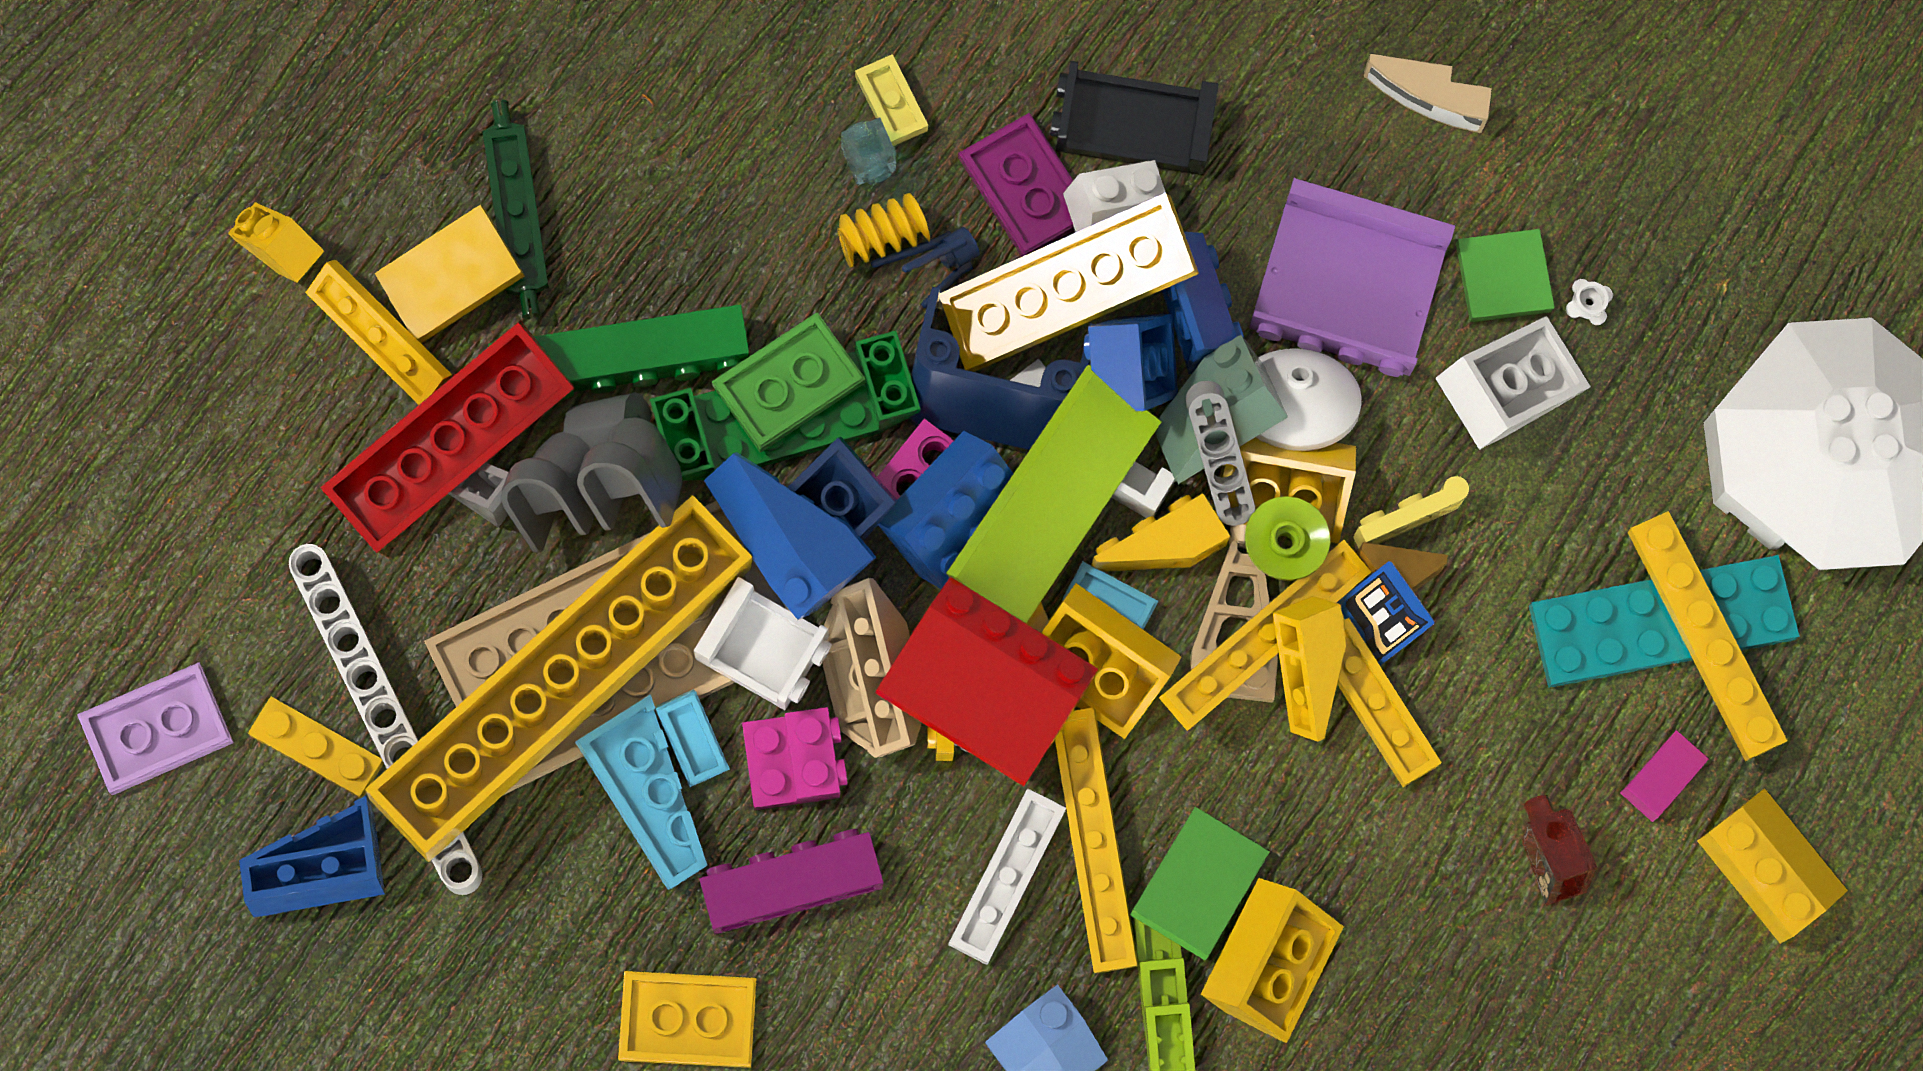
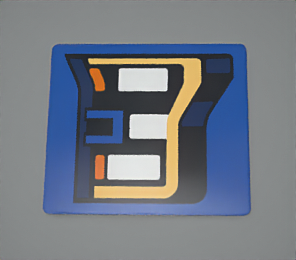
M1391 561L1384 564L1337 602L1341 605L1344 620L1350 618L1380 666L1434 625L1433 618Z

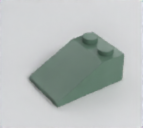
M1242 335L1219 346L1215 351L1205 356L1159 418L1162 422L1156 429L1155 434L1173 477L1178 484L1204 469L1186 405V394L1194 384L1201 381H1212L1221 386L1226 397L1239 447L1288 417L1265 366ZM1210 398L1202 400L1206 417L1213 416L1214 412ZM1221 430L1210 432L1204 441L1210 444H1218L1227 437V433Z

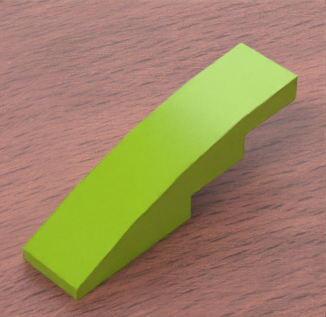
M1133 917L1149 1071H1195L1190 1005L1187 1002L1184 958H1182L1181 946Z

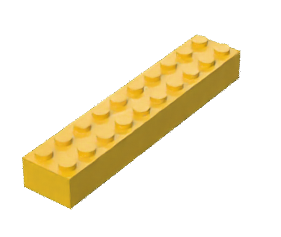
M692 495L675 510L669 527L662 528L660 525L657 526L365 789L369 800L415 849L430 862L732 588L738 577L743 578L752 568V556Z

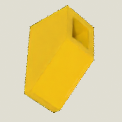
M256 202L237 216L235 226L228 232L236 242L279 275L294 282H298L324 252L292 218Z

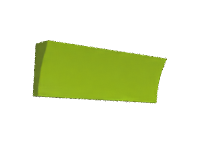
M1087 365L946 574L1019 620L1027 623L1162 421L1147 410L1135 411L1091 370L1090 365Z

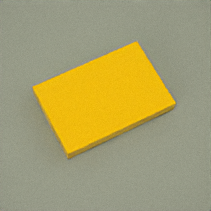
M481 205L374 273L406 328L420 343L431 338L525 277L488 213Z
M624 971L618 1060L751 1068L757 978Z

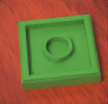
M1540 229L1457 240L1456 248L1470 323L1553 311L1554 302Z

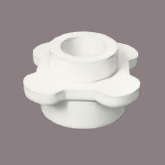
M1585 279L1575 281L1572 285L1574 292L1572 301L1566 306L1567 314L1571 318L1582 317L1589 319L1593 325H1601L1607 318L1605 309L1608 302L1613 298L1611 289L1597 282H1588ZM1586 299H1591L1593 305H1587Z

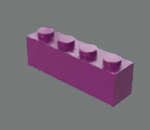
M850 829L835 834L833 836L834 842L818 846L816 840L806 841L792 846V853L775 857L774 852H766L749 858L750 864L733 869L732 864L727 863L707 869V876L699 878L714 935L883 889V879L870 833L860 834L858 829Z

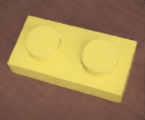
M893 54L855 70V77L890 148L928 131V124Z

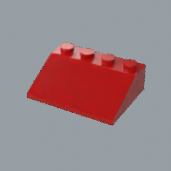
M950 577L927 609L875 693L1020 785L1025 786L1082 699L1098 668Z

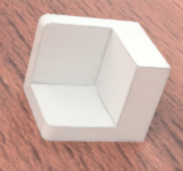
M1134 462L1111 498L1145 518L1155 517L1172 489L1175 479L1173 474L1163 467L1156 474L1139 463Z

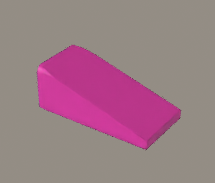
M1676 730L1625 786L1620 794L1653 822L1672 803L1709 758Z

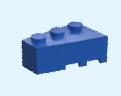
M367 796L354 801L355 805L332 817L327 815L317 820L316 825L294 836L289 834L239 860L244 902L254 918L385 894L375 816Z

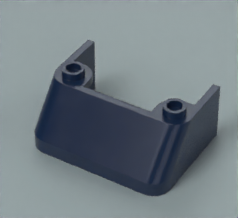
M932 287L911 375L921 410L909 417L908 420L915 427H918L926 419L948 436L958 437L965 431L995 447L1027 454L1086 366L1089 365L1090 360L1086 359L1083 350L1081 363L1063 359L1050 363L1043 372L1040 387L956 368L959 359V345L956 339L947 332L934 329L939 309L940 288Z

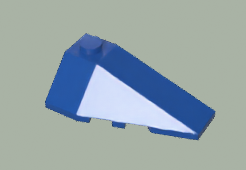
M737 452L733 453L704 480L769 586L797 620L819 610L876 558L847 522L837 516L832 517L815 506L814 501L804 495L796 494L779 483L778 478Z

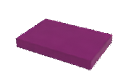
M1030 113L958 153L960 162L1021 257L1046 247L1075 230L1063 195L1073 180Z

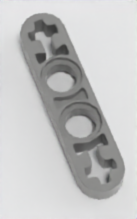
M1201 381L1194 384L1188 390L1186 405L1217 515L1220 521L1227 525H1241L1246 523L1252 513L1255 512V504L1228 404L1220 385L1212 381ZM1210 398L1214 415L1206 417L1202 400ZM1221 430L1227 433V437L1218 444H1210L1204 441L1210 432ZM1223 464H1231L1237 467L1235 472L1228 477L1221 478L1214 475L1215 470ZM1235 490L1239 506L1231 508L1227 492Z

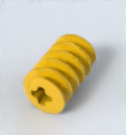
M911 193L904 194L903 207L900 206L895 198L888 199L887 213L876 203L871 207V218L863 209L856 210L855 223L847 214H842L839 218L837 232L844 256L850 268L854 267V254L856 253L860 255L865 263L869 262L871 248H874L881 258L885 257L886 243H890L896 252L901 251L902 238H906L912 247H916L917 233L920 232L930 242V234L925 216L919 203Z

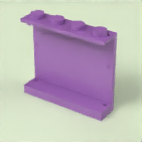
M1294 178L1249 328L1257 330L1259 336L1268 340L1280 341L1281 338L1297 342V346L1301 349L1319 353L1324 350L1337 354L1341 361L1349 364L1361 365L1364 362L1378 366L1380 372L1389 376L1399 377V375L1403 376V374L1410 376L1417 363L1418 358H1416L1420 340L1445 252L1451 242L1455 225Z

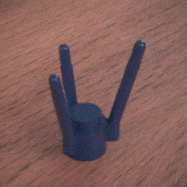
M961 227L953 233L947 231L939 237L931 239L930 242L925 241L917 244L916 247L910 246L901 249L900 252H893L885 255V257L874 259L871 261V266L876 268L934 249L904 264L902 271L909 272L938 258L946 268L949 269L954 266L955 270L936 287L940 288V293L948 290L962 275L973 270L970 261L977 258L980 252L971 233L965 227ZM929 296L921 303L925 309L927 308Z

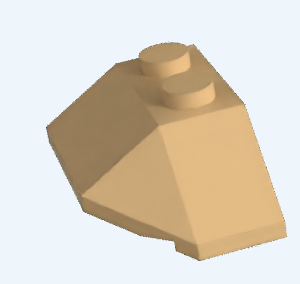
M868 578L842 588L832 597L831 604L833 605L824 624L829 629L827 641L832 646L822 664L835 717H838L840 731L855 743L868 750L867 752L873 757L880 758L915 745L922 722L875 693L910 638L905 619L873 578Z

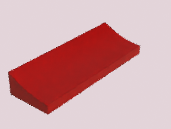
M520 320L320 488L377 553L575 387Z

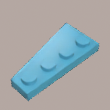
M650 694L581 737L575 743L662 882L669 890L706 867L707 863L691 814L687 811L680 790L682 787L677 772H674L667 751L668 745L663 730L660 729L654 711L655 706Z

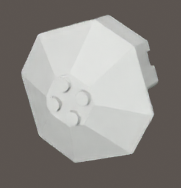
M1873 318L1788 323L1704 422L1713 504L1726 515L1731 512L1749 527L1747 532L1769 550L1779 549L1784 543H1787L1818 570L1904 565L1923 542V359Z

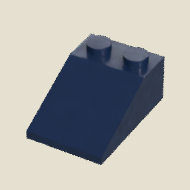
M838 437L787 487L800 496L808 497L815 502V506L832 517L837 516L847 522L863 541L898 502L842 437Z

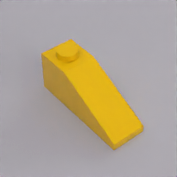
M1311 596L1273 612L1290 732L1318 742L1325 738L1345 652L1346 640L1344 633L1345 621L1341 612V605Z

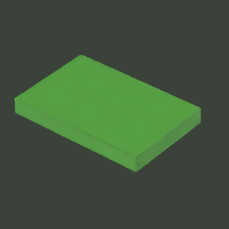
M816 312L713 380L712 386L761 453L864 385L866 379L821 316Z
M1194 807L1130 915L1206 961L1270 851L1199 808Z

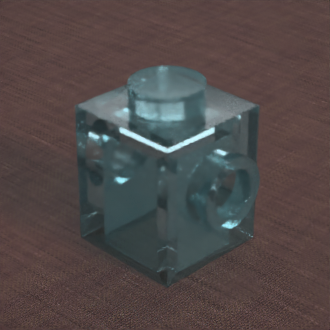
M880 117L869 122H859L849 127L846 131L841 132V150L857 186L866 182L869 185L881 183L892 175L891 172L896 171V152Z

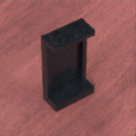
M1070 61L1068 74L1060 72L1056 97L1064 98L1062 112H1053L1050 136L1058 137L1056 151L1131 164L1155 160L1157 168L1203 175L1209 150L1218 83L1202 81L1199 90L1083 71L1078 69L1079 62Z

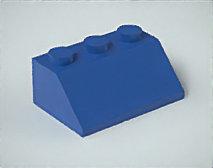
M1184 232L1199 274L1161 290L1168 312L1173 315L1174 331L1189 375L1195 371L1205 356L1237 336H1243L1239 322L1232 323L1228 308L1232 307L1229 289L1226 283L1219 284L1215 271V269H1219L1216 250L1212 244H1206L1203 233Z
M1172 313L1122 316L1088 327L1089 334H1086L1084 338V353L1086 359L1091 360V370L1135 411H1145L1175 398L1178 393Z

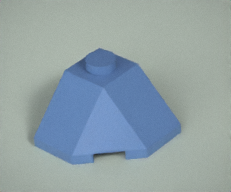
M1058 984L1021 1011L985 1042L1005 1071H1095L1108 1061L1085 1020Z

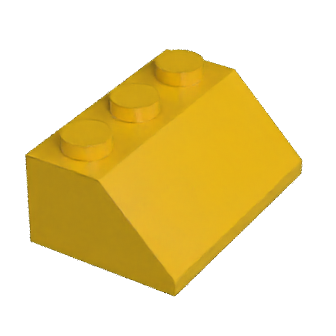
M1255 437L1239 447L1253 496L1255 510L1264 502L1276 497L1289 496L1305 500L1316 507L1325 518L1330 531V542L1339 544L1356 472V446L1334 443L1316 450L1293 451L1275 447ZM1223 464L1220 477L1232 475L1237 467L1231 464ZM1235 490L1227 492L1231 508L1238 507L1239 502Z
M1077 583L1074 584L1041 631L1043 635L1098 668L1097 673L1077 706L1081 709L1094 707L1097 720L1123 739L1127 737L1167 683L1181 659L1179 654Z
M1765 788L1697 840L1780 944L1798 934L1848 891Z
M1258 878L1200 995L1227 1014L1287 1043L1344 926L1296 889Z

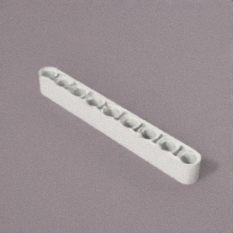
M314 544L301 545L292 552L289 558L291 574L388 769L393 764L396 751L404 747L411 748L419 740L326 553L322 548ZM318 559L322 561L321 569L315 575L304 576L301 574V568L308 560ZM334 596L340 599V605L333 613L324 614L319 612L320 604L325 598ZM355 634L359 636L358 644L353 650L348 652L338 650V642L344 635ZM370 671L377 674V682L372 688L361 690L356 687V681L362 673ZM385 709L395 711L396 719L391 726L386 728L375 726V717L379 712ZM464 832L432 859L441 880L455 894H470L482 882L481 866ZM460 862L470 864L472 866V873L469 879L461 883H455L450 880V870L455 864Z

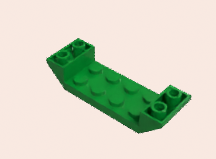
M897 331L856 341L855 352L847 354L865 377L866 383L761 453L716 390L693 396L691 388L651 398L650 403L658 430L680 465L682 481L705 480L735 452L759 467H764L827 449L838 437H842L846 443L878 435L920 412L921 409Z

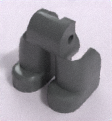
M634 392L571 406L565 416L563 432L553 434L538 448L532 458H526L515 463L509 470L502 488L501 501L508 515L534 553L544 550L558 510H564L579 535L589 534L594 515L604 530H611L615 526L623 498L631 495L640 494L660 527L664 528L671 525L682 487V473L680 465L664 437L655 425L650 423L652 411L642 395Z

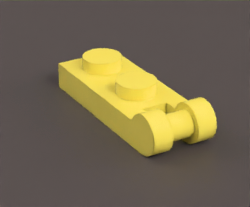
M1453 476L1446 480L1441 490L1425 498L1422 497L1421 493H1418L1401 501L1398 504L1400 509L1385 515L1383 510L1364 517L1360 520L1362 526L1358 527L1353 536L1358 548H1360L1363 542L1380 544L1458 509L1469 492L1468 483L1462 477Z

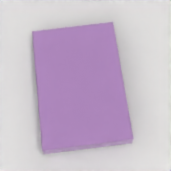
M196 663L77 714L106 787L111 795H115L234 743L200 663Z

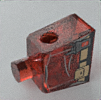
M1540 795L1526 801L1523 806L1530 822L1527 824L1522 841L1546 906L1587 893L1598 867L1571 810L1563 809L1554 812L1548 795Z

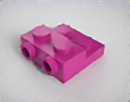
M828 707L785 713V717L742 723L754 810L840 798L839 786L847 785L844 759L835 760L833 744L841 743L838 717L829 718Z

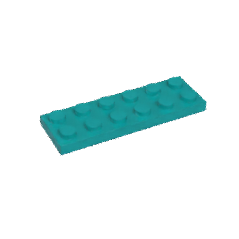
M1779 555L1699 570L1741 651L1793 641L1800 637ZM1652 579L1531 602L1529 605L1548 688L1693 660Z

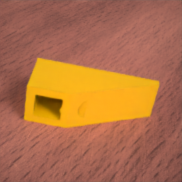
M1204 494L1194 499L1190 495H1186L1168 507L1170 513L1158 520H1155L1154 516H1150L1136 524L1132 528L1134 534L1122 541L1114 537L1101 544L1095 550L1098 555L1094 556L1091 566L1102 572L1187 568L1226 547L1230 535Z

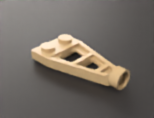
M1245 524L1230 526V546L1191 650L1189 671L1217 648L1216 639L1221 625L1226 619L1231 617L1249 621L1270 603L1265 573L1254 565L1248 554H1243L1237 549H1246ZM1233 576L1249 577L1253 581V607L1227 605V590L1230 579ZM1278 654L1227 698L1272 703L1275 697Z

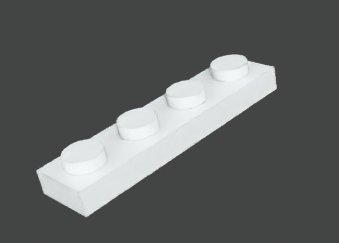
M1030 789L1026 790L948 944L949 946L988 965L1066 811L1065 807Z

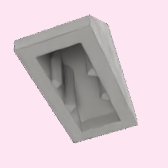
M484 463L448 493L498 528L508 516L501 501L502 488L508 472L488 463Z

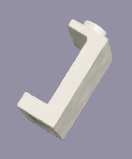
M738 577L694 649V654L697 661L786 710L791 700L795 703L801 700L810 683V680L806 679L805 676L813 663L817 666L822 664L832 644L827 641L829 638V629L820 625L818 628L803 618L797 620L792 612L754 591L752 584Z

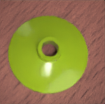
M1276 497L1264 502L1252 513L1245 529V546L1251 561L1263 573L1275 579L1292 581L1311 575L1322 565L1330 548V531L1325 518L1312 504L1296 497ZM1281 536L1289 537L1292 541V547L1289 549L1280 547L1278 538Z

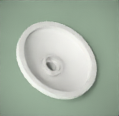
M1283 349L1258 357L1265 366L1288 417L1256 436V438L1267 444L1287 450L1309 451L1332 445L1344 438L1353 429L1360 415L1361 392L1354 376L1340 362L1325 354L1306 349Z

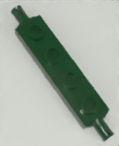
M498 100L491 103L495 126L482 131L496 227L525 277L506 288L507 295H520L523 319H531L529 303H531L533 318H537L541 315L537 293L549 288L526 131L524 125L511 123L509 102L507 100H500L503 114L500 116Z

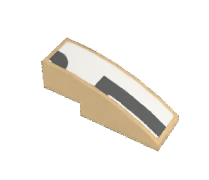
M1370 54L1365 66L1364 77L1404 107L1434 121L1478 133L1482 132L1488 120L1492 88L1451 82L1452 66Z

